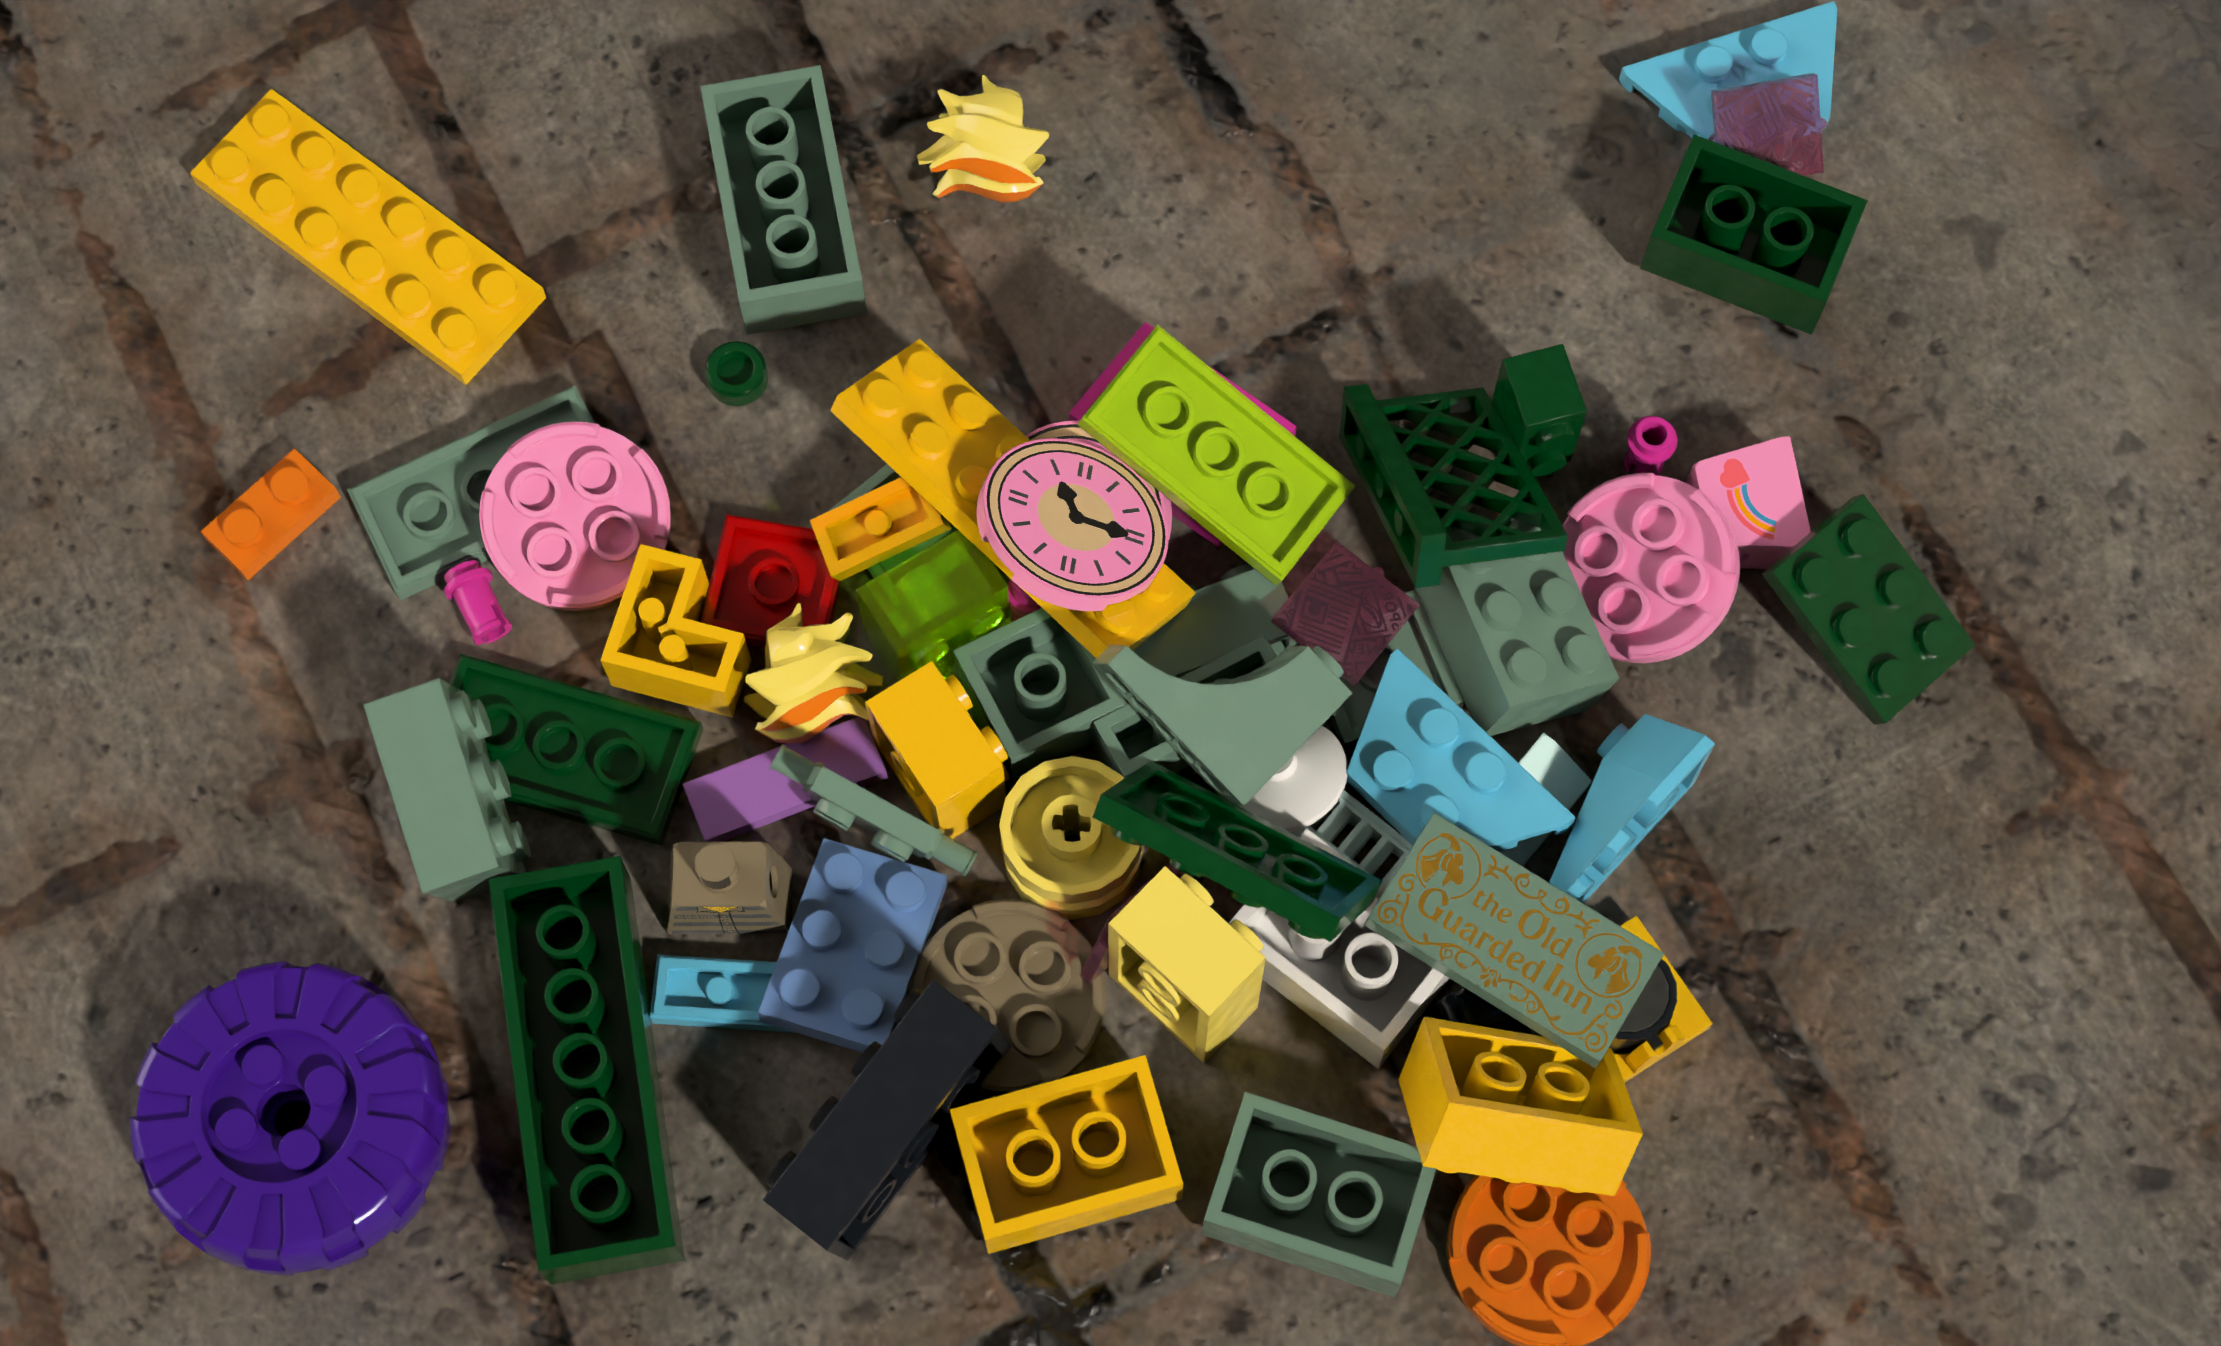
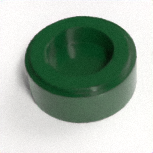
M741 341L727 342L714 349L707 358L705 377L711 394L721 403L730 406H744L757 400L765 391L768 384L766 362L762 353L753 345Z

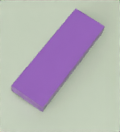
M860 717L827 728L804 743L785 744V747L816 764L820 761L824 764V767L862 788L888 778L867 722ZM781 746L683 783L705 842H723L817 805V801L807 797L808 792L803 790L804 786L774 769H769Z

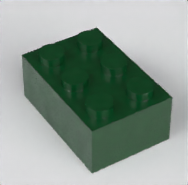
M1693 135L1651 233L1640 269L1812 335L1832 291L1868 200Z

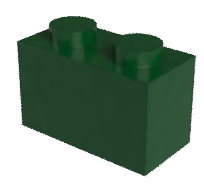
M1559 344L1502 359L1492 403L1533 475L1545 476L1562 469L1567 462L1571 461L1587 413L1564 345Z

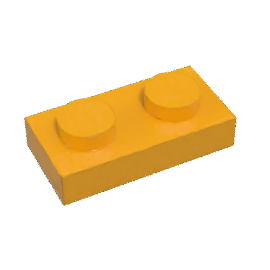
M902 477L810 520L832 578L838 581H842L951 529L949 521Z

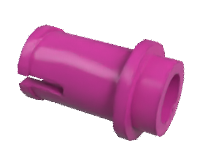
M1647 416L1633 423L1628 431V451L1625 453L1623 461L1624 469L1627 473L1635 465L1634 474L1653 473L1657 476L1660 475L1663 470L1664 461L1673 455L1678 442L1676 431L1669 422L1660 417Z
M471 560L456 565L445 574L444 579L447 585L444 588V594L449 600L456 601L472 634L474 643L481 645L484 642L486 645L508 634L512 629V624L506 618L489 584L493 576L491 571L487 568H481L478 561Z

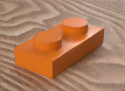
M294 448L200 532L206 541L248 581L335 504L341 496L336 487Z

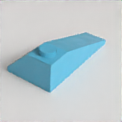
M1644 714L1630 730L1624 724H1619L1597 750V753L1603 759L1549 883L1584 904L1692 787L1715 743L1704 734Z

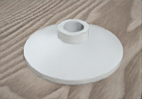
M1321 726L1245 806H1238L1288 832L1298 831L1317 822L1334 807L1341 797L1347 782L1348 762L1341 743L1331 731Z

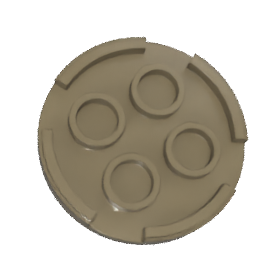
M997 899L973 905L972 909L956 916L940 928L934 936L931 935L922 948L909 991L910 993L916 987L924 991L930 982L935 980L998 1028L1011 1045V1049L978 1090L981 1093L997 1096L1061 1079L1075 1071L1090 1054L1099 1038L1105 1019L1107 1003L1104 971H1099L1101 969L1099 967L1102 964L1087 938L1069 922V918L1058 911L1043 908L1036 902L1020 899Z

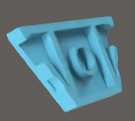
M1832 1L1624 66L1619 77L1620 83L1630 93L1635 89L1640 91L1660 108L1658 116L1676 131L1686 133L1691 139L1693 135H1697L1724 146L1717 131V122L1727 146L1733 149L1717 115L1720 113L1736 150L1742 153L1749 152L1788 129L1769 83L1774 84L1778 82L1774 87L1776 94L1781 88L1778 86L1780 81H1783L1782 84L1812 94V97L1806 96L1805 98L1798 92L1793 94L1811 110L1810 113L1792 97L1788 103L1804 118L1813 122L1814 126L1785 109L1783 111L1786 117L1790 115L1807 125L1802 135L1808 134L1810 130L1814 132L1824 129L1827 126L1831 113L1837 6ZM1792 79H1799L1812 84V87L1792 81ZM1756 86L1748 92L1732 100L1731 102L1715 110V107L1722 102V99L1724 97V93L1721 92H1728L1724 100L1726 101L1728 94H1733L1735 96L1739 93V89L1743 91L1742 88ZM1764 87H1766L1768 91V94L1772 100V103L1776 109V112L1780 118L1783 127H1780L1779 122L1763 89ZM1785 88L1778 96L1780 103L1785 104L1792 92L1791 90ZM1759 90H1761L1762 95L1778 128L1777 130H1775L1773 126V123L1758 92ZM1754 92L1763 114L1741 125L1733 104ZM1714 93L1719 94L1720 101L1715 103ZM1751 97L1737 105L1743 122L1759 113L1755 110L1749 115L1742 113L1743 105L1751 104ZM1811 98L1813 100L1810 102V104L1813 106V110L1809 107V105L1806 102ZM1727 108H1730L1747 146L1746 148H1744ZM1723 110H1725V113L1730 121V124L1734 130V133L1739 141L1742 150H1739L1738 145L1733 137V134L1722 112ZM1762 116L1764 117L1765 122H1766V124H1767V126H1768V128H1769V131H1770L1769 134L1767 133V130H1766V128H1765V126H1764V123H1763V121H1762V119H1761ZM1756 119H1758V121H1759V123H1760V125H1761V128H1762V130H1763V132H1764V134H1765L1764 137L1762 136V134H1761V132H1760V129H1759V127H1758V125H1757V123H1756ZM1788 119L1790 126L1798 124L1792 119ZM1751 122L1754 123V126H1755V128H1756V130H1757V132H1758V135H1759V137H1760L1759 140L1757 139V136H1756V134H1755V132H1754V130H1753V127H1752V125H1751ZM1746 125H1748L1750 132L1753 136V139L1755 141L1753 143L1745 127ZM1802 125L1793 127L1792 130L1797 129L1792 133L1790 139L1798 137L1804 127ZM1783 135L1778 137L1774 144L1782 142L1784 139ZM1773 141L1767 143L1765 147L1770 146Z
M1398 648L1390 654L1346 772L1348 775L1347 782L1412 846L1433 813L1438 814L1498 852L1517 847L1518 841L1554 831L1555 835L1562 834L1574 826L1575 816Z

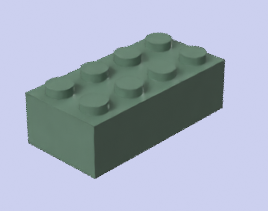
M821 65L700 86L737 294L746 334L866 314L867 307Z

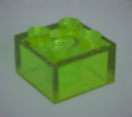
M959 530L856 589L864 633L896 683L931 661L945 679L952 672L951 666L955 665L953 650L1011 623L1007 583L992 561Z

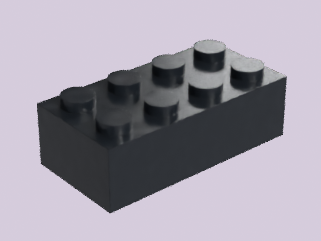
M932 980L924 991L916 987L904 998L893 1016V1020L898 1023L893 1032L882 1045L874 1041L864 1050L851 1070V1074L856 1077L852 1085L840 1100L835 1096H831L824 1102L813 1116L808 1127L814 1134L798 1154L792 1150L787 1152L774 1166L766 1180V1184L771 1189L763 1198V1201L826 1251L847 1261L952 1126L950 1109L967 1105L1011 1049V1045L998 1028L935 980Z

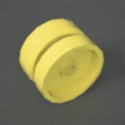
M1069 756L1044 761L1018 779L1004 800L999 829L1006 875L1022 900L1036 902L1043 908L1056 910L1070 920L1100 915L1124 899L1138 879L1144 845H1132L1120 840L1111 832L1110 826L1092 817L1101 794L1123 780L1124 777L1100 761ZM1075 835L1080 837V841L1068 842L1065 841V837Z

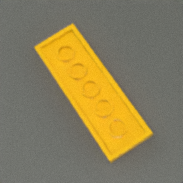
M270 89L190 172L197 186L465 385L471 381L546 299L541 285L273 89Z
M918 339L838 394L830 411L1012 579L1014 573L1004 565L990 543L982 541L977 524V499L996 461L1012 448L1031 440L921 339ZM1163 563L1150 586L1142 594L1139 593L1128 600L1107 605L1104 611H1079L1063 608L1043 601L1022 589L1095 658L1109 645H1127L1134 651L1186 608L1196 593L1165 563Z

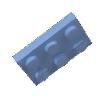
M824 838L758 1011L759 1022L861 1053L874 1041L882 1045L898 1024L893 1020V1016L909 993L910 984L922 948L928 940L947 887V875Z

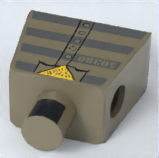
M679 842L673 844L669 867L667 933L788 934L792 923V868L769 843Z

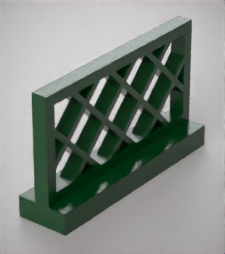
M1368 384L1344 386L1339 438L1415 588L1440 585L1442 567L1566 551L1568 535L1484 387L1376 400ZM1474 411L1478 418L1472 424L1448 414ZM1406 419L1419 425L1412 431L1389 421ZM1436 430L1458 438L1454 445H1450L1428 436ZM1473 445H1477L1496 452L1498 455L1494 460H1491L1468 450ZM1416 452L1439 462L1432 468L1410 460L1409 457ZM1453 467H1457L1479 475V477L1472 483L1448 473ZM1495 481L1517 489L1519 493L1513 498L1491 490L1489 486ZM1433 489H1436L1459 499L1452 506L1428 495ZM1476 504L1498 512L1500 515L1493 521L1468 511ZM1516 519L1538 527L1541 531L1525 533L1509 526ZM1456 527L1480 536V538L1452 542L1448 533Z

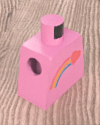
M1790 436L1775 438L1707 458L1692 466L1686 483L1705 493L1728 520L1737 541L1740 568L1768 569L1811 533Z

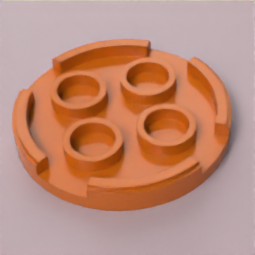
M1475 1175L1460 1195L1452 1212L1446 1245L1447 1262L1453 1284L1469 1312L1490 1332L1518 1346H1585L1612 1331L1629 1314L1640 1298L1647 1281L1651 1261L1650 1233H1647L1642 1213L1635 1199L1626 1188L1627 1184L1622 1180L1615 1196L1590 1192L1574 1193L1558 1187L1526 1182L1510 1183L1500 1178Z

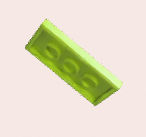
M1159 325L1154 328L1077 424L1275 586L1283 581L1355 487L1347 478Z

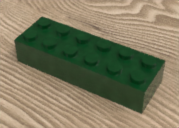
M616 856L488 879L538 1272L553 1285L685 1261L632 883L621 857Z

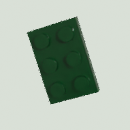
M1864 494L1849 499L1762 573L1874 725L1886 724L1975 646L1972 639Z

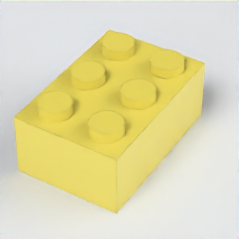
M1164 866L1108 923L1109 976L1197 1058L1205 1063L1258 1008L1266 957L1260 951L1264 946L1255 933L1241 921L1234 919L1228 924L1210 907L1214 902L1213 898L1197 880L1188 874H1184L1179 879Z

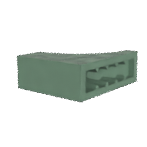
M1109 645L1092 663L1220 797L1241 806L1247 804L1352 694L1348 687L1339 679L1344 674L1342 667L1328 652L1319 646L1311 649L1309 646L1289 645L1264 666L1246 675L1215 683H1196L1168 675L1141 659L1127 645Z

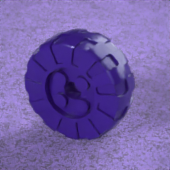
M285 961L245 968L237 973L236 979L226 982L217 988L208 985L191 997L174 1013L173 1018L175 1022L167 1030L159 1044L151 1043L135 1080V1084L140 1087L137 1115L129 1117L130 1140L134 1160L140 1166L149 1189L148 1194L161 1214L179 1234L208 1255L248 1271L270 1275L293 1276L294 1273L322 1268L330 1271L368 1256L369 1248L386 1237L391 1231L398 1234L416 1216L427 1201L425 1192L435 1171L442 1169L449 1144L451 1124L448 1110L449 1093L447 1081L433 1044L418 1021L398 1000L369 980L341 968L316 963L311 967H299ZM310 1110L309 1118L301 1129L285 1133L286 1124L291 1116L299 1111Z

